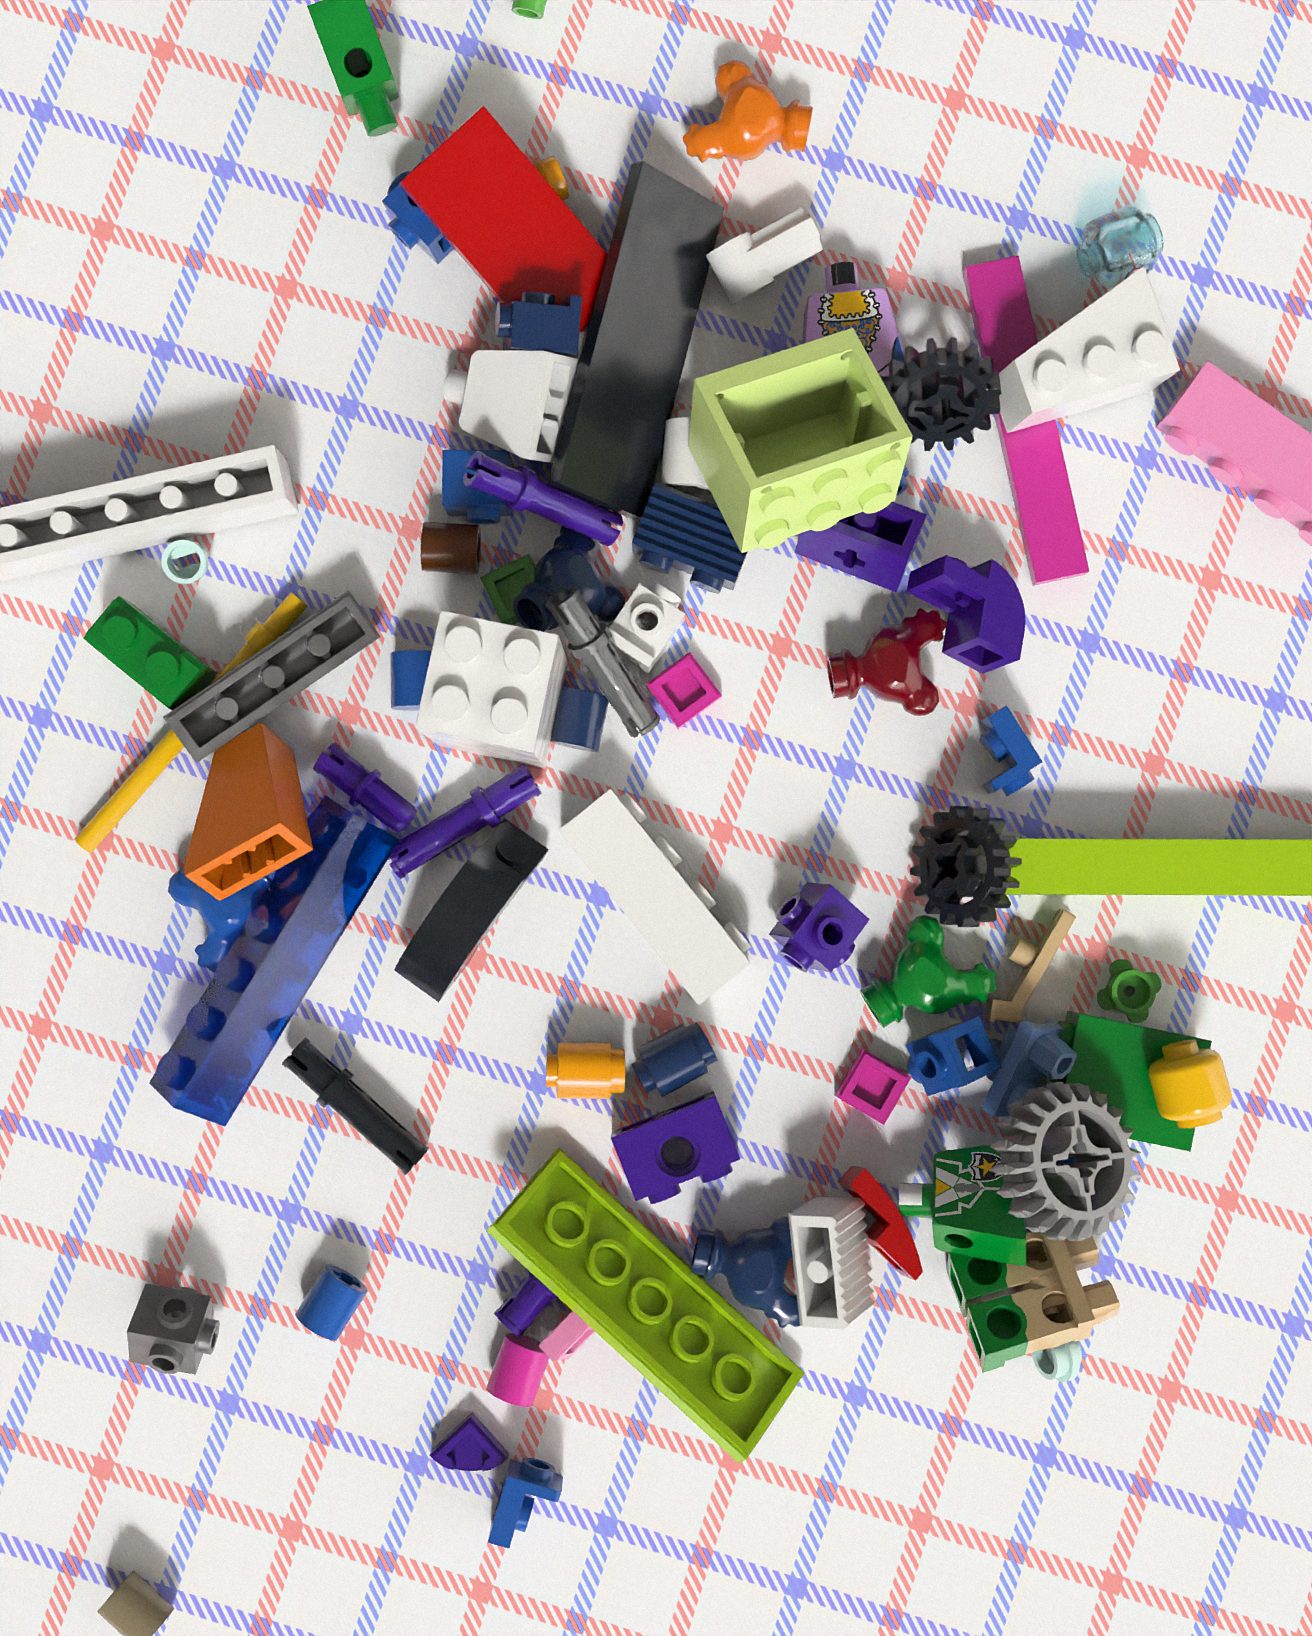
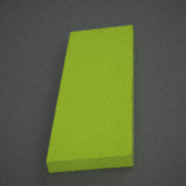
M560 1147L549 1156L486 1230L487 1233L737 1463L747 1460L805 1374L800 1367L698 1274L691 1273V1267Z

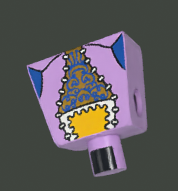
M839 262L825 268L827 293L813 294L808 296L804 312L802 344L853 328L879 376L888 377L889 362L891 360H898L905 363L906 357L886 290L883 288L860 290L856 263Z

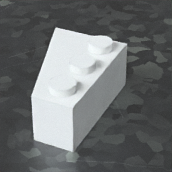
M1144 266L1024 352L999 373L1002 392L999 395L1000 414L1007 433L1150 392L1180 371Z

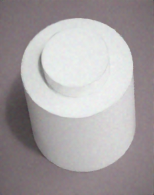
M691 409L679 410L677 418L668 419L665 423L661 484L689 495L712 494L688 447Z

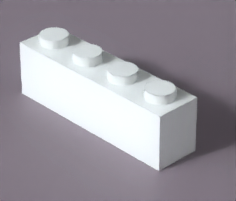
M609 789L558 831L699 1006L751 964L743 954L751 948V945L731 921L722 928L709 910L717 903L697 878L687 884L674 867L682 860L665 838L661 835L652 841L639 825L647 819V816L627 792L618 798Z

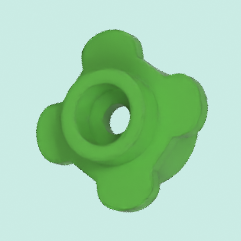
M1115 960L1109 966L1111 976L1106 987L1097 993V1002L1104 1010L1115 1009L1126 1014L1130 1022L1141 1023L1149 1016L1148 1009L1152 1006L1156 993L1161 989V980L1154 972L1144 973L1132 968L1128 960ZM1127 986L1133 987V995L1126 996L1124 989Z

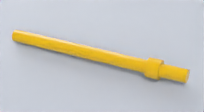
M291 592L263 624L258 621L244 636V639L248 642L211 683L282 636L308 606ZM172 729L168 731L74 838L80 847L92 853L181 752L184 745Z

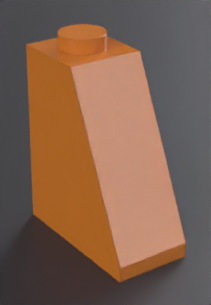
M262 722L237 735L215 750L184 864L185 876L221 901L313 850L294 751Z

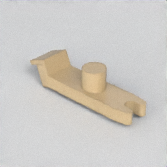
M1059 909L1037 946L1021 937L1014 942L1007 958L1024 969L1006 1000L987 998L984 1020L994 1023L995 1020L1021 1023L1023 1008L1076 918L1075 915L1065 909Z

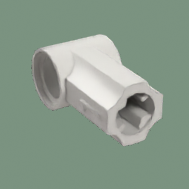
M801 207L771 222L752 235L748 231L729 240L711 251L706 257L731 305H734L772 284L774 277L818 254L823 250L820 241V233L812 217L808 216Z

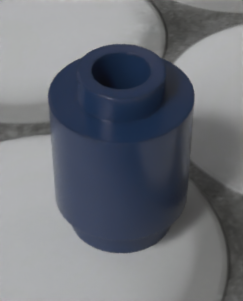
M695 1022L686 1028L681 1023L636 1048L640 1059L631 1065L646 1093L657 1089L663 1098L708 1073L707 1066L715 1063L718 1059L700 1025Z

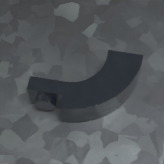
M504 818L484 844L477 847L445 889L406 947L394 971L439 1002L469 964L490 929L543 861L549 849Z

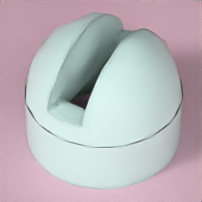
M182 539L172 542L165 548L161 563L163 571L172 581L179 584H190L198 581L205 575L209 559L207 552L199 543L189 539ZM198 553L200 563L190 564L176 570L173 559Z

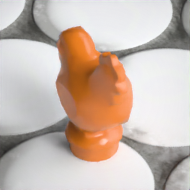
M729 60L718 67L715 77L716 89L723 103L718 120L705 126L692 124L690 131L683 136L687 155L691 157L697 156L701 163L707 161L708 158L719 160L723 156L743 161L756 159L770 144L776 142L781 143L782 149L786 153H790L791 150L805 152L813 107L800 104V100H794L786 107L781 106L768 86L752 78L751 69L745 63Z

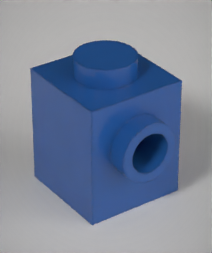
M442 450V505L448 516H467V522L482 525L497 524L500 522V516H513V510L506 508L504 500L474 487L465 486L463 482L464 473L468 472L472 475L476 473L473 470L467 469L466 465L471 456L477 451L513 467L510 452L506 450Z

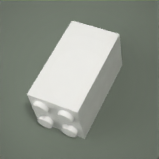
M441 610L415 728L441 747L546 769L559 697L568 667V661L559 635Z

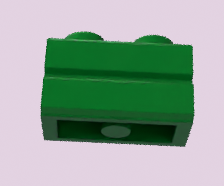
M118 596L110 603L83 638L170 710L175 709L210 685L218 672L163 627L152 621V618L121 596Z

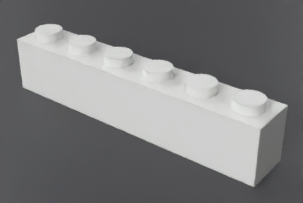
M270 445L1 507L0 582L299 513L287 459L275 445Z

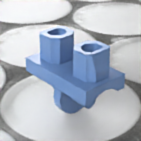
M1047 1020L1046 1024L1021 1021L1018 1029L1011 1027L1007 1029L1002 1041L989 1038L1001 1069L986 1075L989 1080L993 1081V1084L981 1109L992 1117L1010 1116L1007 1105L1012 1104L1015 1100H1023V1093L1029 1089L1038 1088L1044 1074L1054 1080L1063 1079L1070 1073L1078 1055L1060 1039L1061 1032L1065 1028L1054 1020Z

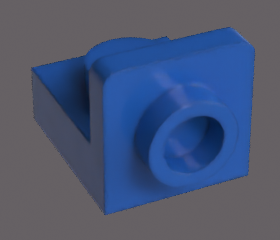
M1006 705L980 721V724L986 731L980 735V738L991 757L997 763L1004 759L1009 767L982 786L988 794L1002 789L1007 797L1032 782L1035 778L1030 770L1043 761Z
M524 1458L522 1463L510 1459L492 1518L488 1543L509 1549L514 1531H526L535 1498L525 1494L559 1502L563 1476L554 1473L555 1468L551 1464L535 1458Z

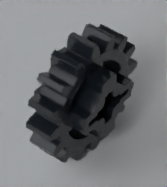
M951 337L945 348H937L934 339L929 338L926 341V351L919 353L912 346H908L905 348V363L898 360H891L889 362V376L881 377L913 435L911 444L918 438L922 439L924 451L930 452L935 442L942 441L947 451L953 450L954 439L959 437L969 444L973 443V429L976 427L980 430L988 431L991 428L990 414H999L1000 412L999 395L1002 392L999 374L994 372L993 359L990 356L979 360L978 345L974 343L964 351H960L957 347V338Z
M950 806L949 812H935L933 814L935 827L921 826L919 830L925 839L924 845L912 846L911 850L912 853L920 857L919 865L910 868V875L920 876L921 884L914 890L915 896L929 898L924 911L927 914H940L939 923L942 925L979 927L980 922L996 921L995 908H1009L1011 906V902L1005 894L1007 888H1019L1020 882L1011 876V868L1021 865L1022 858L1010 857L1009 849L1017 842L1016 836L1001 835L1006 821L1003 818H991L990 810L987 808ZM965 830L969 831L967 835H958ZM963 897H973V899L966 903L961 902Z

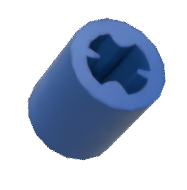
M404 650L390 653L392 709L419 711L432 651Z
M326 1265L295 1313L296 1318L313 1333L325 1339L337 1341L367 1294L368 1289L360 1280L347 1271L333 1265Z

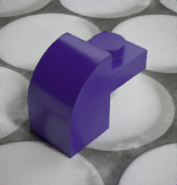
M945 555L910 572L907 592L948 613L942 653L982 674L1020 660L1026 625L1024 603L1016 583L999 563L990 559L973 568H969L964 561Z

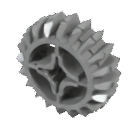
M1063 1082L1047 1083L1045 1087L1031 1088L1023 1093V1100H1015L1012 1104L1007 1105L1011 1118H1003L1002 1121L996 1123L1004 1135V1139L997 1140L990 1145L991 1148L1001 1154V1163H997L990 1171L997 1175H1003L1004 1184L996 1194L1003 1196V1198H1013L1008 1214L1014 1215L1016 1218H1024V1229H1029L1032 1232H1042L1043 1237H1048L1050 1240H1065L1067 1238L1069 1241H1084L1086 1238H1091V1235H1101L1109 1231V1222H1117L1119 1219L1125 1218L1121 1204H1128L1136 1199L1128 1184L1141 1177V1175L1131 1169V1159L1141 1152L1128 1145L1127 1139L1135 1129L1126 1125H1119L1123 1109L1107 1106V1094H1101L1098 1091L1090 1092L1088 1085L1080 1083L1064 1084ZM1068 1157H1075L1074 1162L1063 1163V1165L1060 1166L1056 1165V1161L1058 1160L1068 1159Z

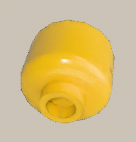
M1196 1040L1179 1041L1162 1047L1164 1057L1157 1059L1148 1069L1149 1079L1160 1115L1165 1119L1176 1121L1177 1127L1182 1129L1200 1127L1221 1120L1223 1118L1221 1111L1231 1103L1232 1093L1220 1054L1212 1049H1198Z

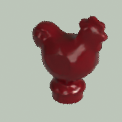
M919 608L915 616L905 617L901 624L882 627L872 633L862 654L858 657L852 655L847 649H841V652L837 654L827 655V673L832 697L834 699L848 697L851 700L857 696L860 687H865L881 700L902 704L904 710L914 716H926L932 713L939 703L938 690L922 672L920 650L932 641L940 642L944 639L943 631L946 629L947 622L941 619L938 611L931 610L926 612L924 609Z

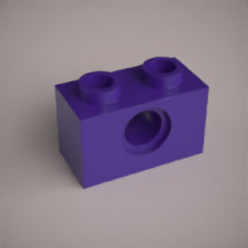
M714 1091L612 1131L611 1134L612 1143L635 1201L648 1197L650 1204L662 1202L681 1192L680 1183L700 1176L702 1183L714 1181L733 1171L731 1163L740 1160L738 1150ZM671 1137H684L693 1145V1154L685 1163L672 1164L663 1157L661 1148L665 1141Z

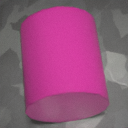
M506 1333L486 1390L494 1397L507 1403L522 1407L533 1406L549 1361V1357L539 1347L542 1342L524 1335L519 1337L514 1333Z

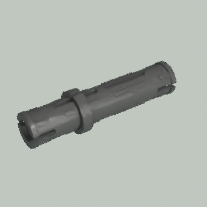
M569 585L568 589L563 587L549 597L545 605L570 641L568 644L570 652L574 658L581 659L585 666H587L603 694L621 718L629 735L634 738L638 737L639 733L641 736L646 735L658 725L660 717L646 699L635 678L613 647L614 645L609 639L612 637V634L607 625L603 622H598L576 585Z

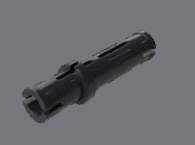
M307 1037L282 1062L285 1068L287 1067L319 1096L316 1100L317 1103L323 1108L327 1105L332 1107L401 1169L404 1175L429 1150L426 1144H422L351 1080L354 1074L349 1069L345 1068L341 1071L313 1046Z

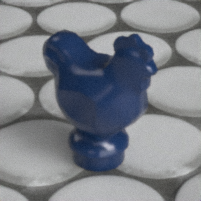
M562 526L560 528V536L554 540V547L538 561L534 569V582L525 585L521 593L514 599L513 608L515 615L524 628L542 632L557 628L559 623L545 604L556 591L563 587L568 589L569 585L577 586L588 608L599 622H611L616 619L625 605V596L620 589L603 580L597 568L588 557V551L593 550L595 546L592 538Z
M788 1217L775 1219L768 1228L748 1230L732 1242L726 1241L723 1232L718 1228L714 1231L700 1228L693 1252L691 1273L703 1275L704 1280L713 1279L716 1274L722 1273L727 1279L734 1298L743 1306L764 1311L765 1316L776 1319L781 1328L786 1327L788 1324H791L793 1327L800 1326L797 1295L784 1284L787 1263L793 1258Z

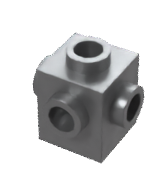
M145 1283L127 1329L129 1362L150 1366L155 1371L164 1374L183 1372L196 1375L203 1353L209 1355L213 1353L219 1334L220 1322L219 1320L212 1319V1296L201 1294L188 1287L173 1289Z

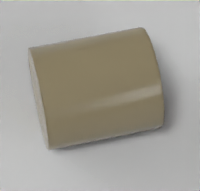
M133 1570L97 1612L122 1636H153L172 1613L174 1607Z

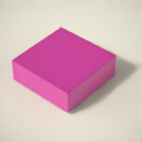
M690 652L646 683L647 689L677 729L684 726L722 698L721 693Z
M861 1048L835 1096L885 1125L909 1083L911 1076Z

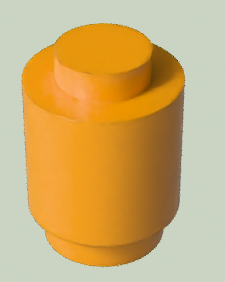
M557 1043V1054H546V1087H556L557 1098L610 1099L611 1093H624L625 1050L611 1048V1043Z

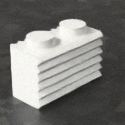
M813 1197L812 1200L802 1204L797 1210H793V1213H788L799 1321L802 1327L844 1330L875 1304V1301L870 1297L874 1290L869 1286L873 1279L868 1275L872 1269L867 1265L871 1258L865 1253L870 1248L864 1242L869 1237L863 1231L868 1226L862 1220L866 1216V1213L861 1210L865 1203L860 1198Z

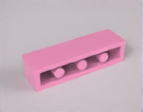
M1207 361L1190 378L1155 428L1165 434L1164 439L1170 447L1184 455H1195L1210 466L1209 471L1214 478L1230 487L1239 486L1255 498L1254 504L1258 509L1273 518H1284L1300 530L1299 536L1312 546V434Z

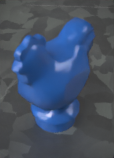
M284 866L221 901L187 878L184 868L173 874L169 879L168 893L175 902L182 906L197 909L209 929L204 943L197 945L195 948V952L198 955L197 963L200 967H207L212 972L219 971L221 966L231 967L232 956L240 951V943L259 927L263 919L262 894L264 892L272 894L281 892V886L291 879Z

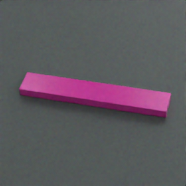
M1019 256L966 266L963 271L981 358L990 356L993 359L994 372L997 374L1038 343ZM1000 412L999 414H994L1032 586L1086 575L1090 571L1056 420L1007 433Z

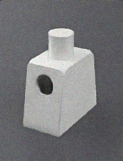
M476 350L471 355L468 372L453 369L448 373L444 382V396L447 401L462 405L459 425L462 430L521 458L553 463L571 397L578 359L547 351Z

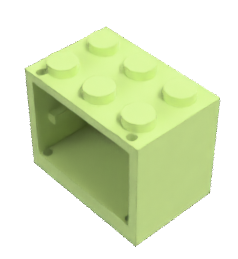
M853 328L694 379L688 447L741 553L759 547L761 549L776 547L788 537L811 529L813 531L826 530L835 525L840 519L861 512L867 514L875 513L895 501L913 435Z

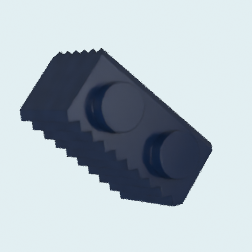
M655 482L632 541V552L641 555L638 562L649 569L664 574H669L671 567L692 575L690 583L712 593L719 594L722 587L734 590L748 551L740 552L718 505Z

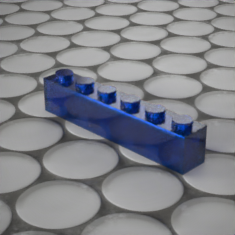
M324 795L316 810L307 818L313 850L276 870L274 879L258 905L249 913L245 926L228 954L219 962L216 973L205 992L188 1013L186 1023L169 1051L163 1055L157 1065L156 1072L149 1084L175 1109L224 1127L227 1125L400 840L376 823Z

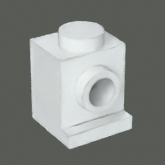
M639 583L610 628L608 627L612 634V637L609 639L617 653L649 674L685 620V613L678 609L682 600L672 591L658 583H654L650 590ZM644 612L653 613L657 617L658 623L652 630H642L636 623L638 616Z

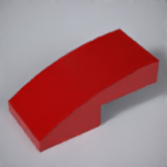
M851 1166L837 1182L853 1198H860L865 1203L863 1207L876 1219L865 1232L869 1236L866 1241L900 1275L916 1281L923 1273L914 1240L902 1215L886 1191L866 1168Z

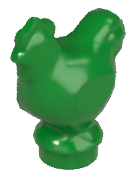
M921 915L913 919L905 931L907 942L897 953L893 961L891 979L885 981L878 977L871 978V983L859 991L882 1028H885L894 1021L897 1023L901 1022L904 1006H912L929 1014H939L948 1011L960 1003L969 1005L974 1000L984 1003L987 1001L988 993H993L997 989L994 981L996 973L994 970L986 969L983 963H977L973 969L956 970L944 954L943 927L937 918Z

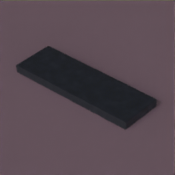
M644 161L633 163L630 167L548 482L550 485L631 519H641L652 491L664 444L665 423L671 417L710 266L706 255L714 250L724 212V207Z

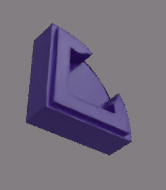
M472 1412L431 1450L429 1456L447 1469L488 1471L505 1462L509 1457V1452Z

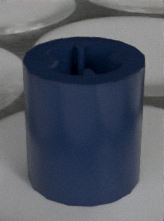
M561 688L550 742L574 749L598 752L609 704L605 695L575 688Z

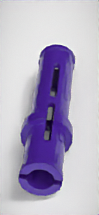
M480 451L474 453L466 465L467 469L473 470L476 473L474 475L468 472L464 473L463 482L465 486L474 487L504 500V504L508 509L515 512L527 510L599 541L600 544L605 546L612 545L621 532L609 526L611 523L622 526L623 518L620 513L607 510L538 479L536 472L527 467L515 469L486 456L485 453Z
M522 764L518 769L487 788L476 787L470 791L471 797L390 847L384 848V856L387 860H392L389 865L400 879H403L408 873L487 825L492 827V829L501 823L500 817L533 797L541 795L542 792L537 783H534L533 780L535 779L525 764Z

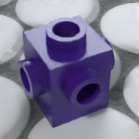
M807 882L798 894L788 898L780 907L776 915L778 922L769 935L783 946L779 952L780 955L800 971L807 972L810 968L832 972L834 968L844 964L852 955L855 948L854 941L870 919L831 884Z

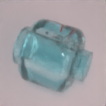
M1131 205L1095 218L1085 225L1082 233V245H1079L1076 250L1079 267L1086 277L1093 276L1100 285L1107 288H1114L1143 266L1148 274L1153 271L1158 261V255L1163 251L1162 231L1152 214L1148 212L1143 213L1141 209Z

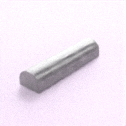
M347 591L164 715L163 718L195 762L198 763L381 636L350 591Z

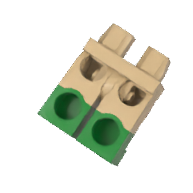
M1042 1232L1026 1233V1266H1017L954 1253L948 1254L947 1274L962 1316L966 1318V1327L982 1373L1003 1367L1005 1361L1038 1350L1058 1347L1072 1340L1076 1342L1090 1338L1093 1325L1102 1323L1118 1314L1120 1304L1112 1283L1109 1280H1104L1082 1287L1076 1272L1096 1266L1099 1263L1098 1248L1092 1235L1091 1238H1086L1084 1241H1069L1067 1238L1065 1240H1050L1048 1237H1043Z

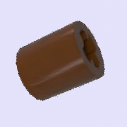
M441 522L423 523L420 554L422 571L478 574L481 556L480 525Z

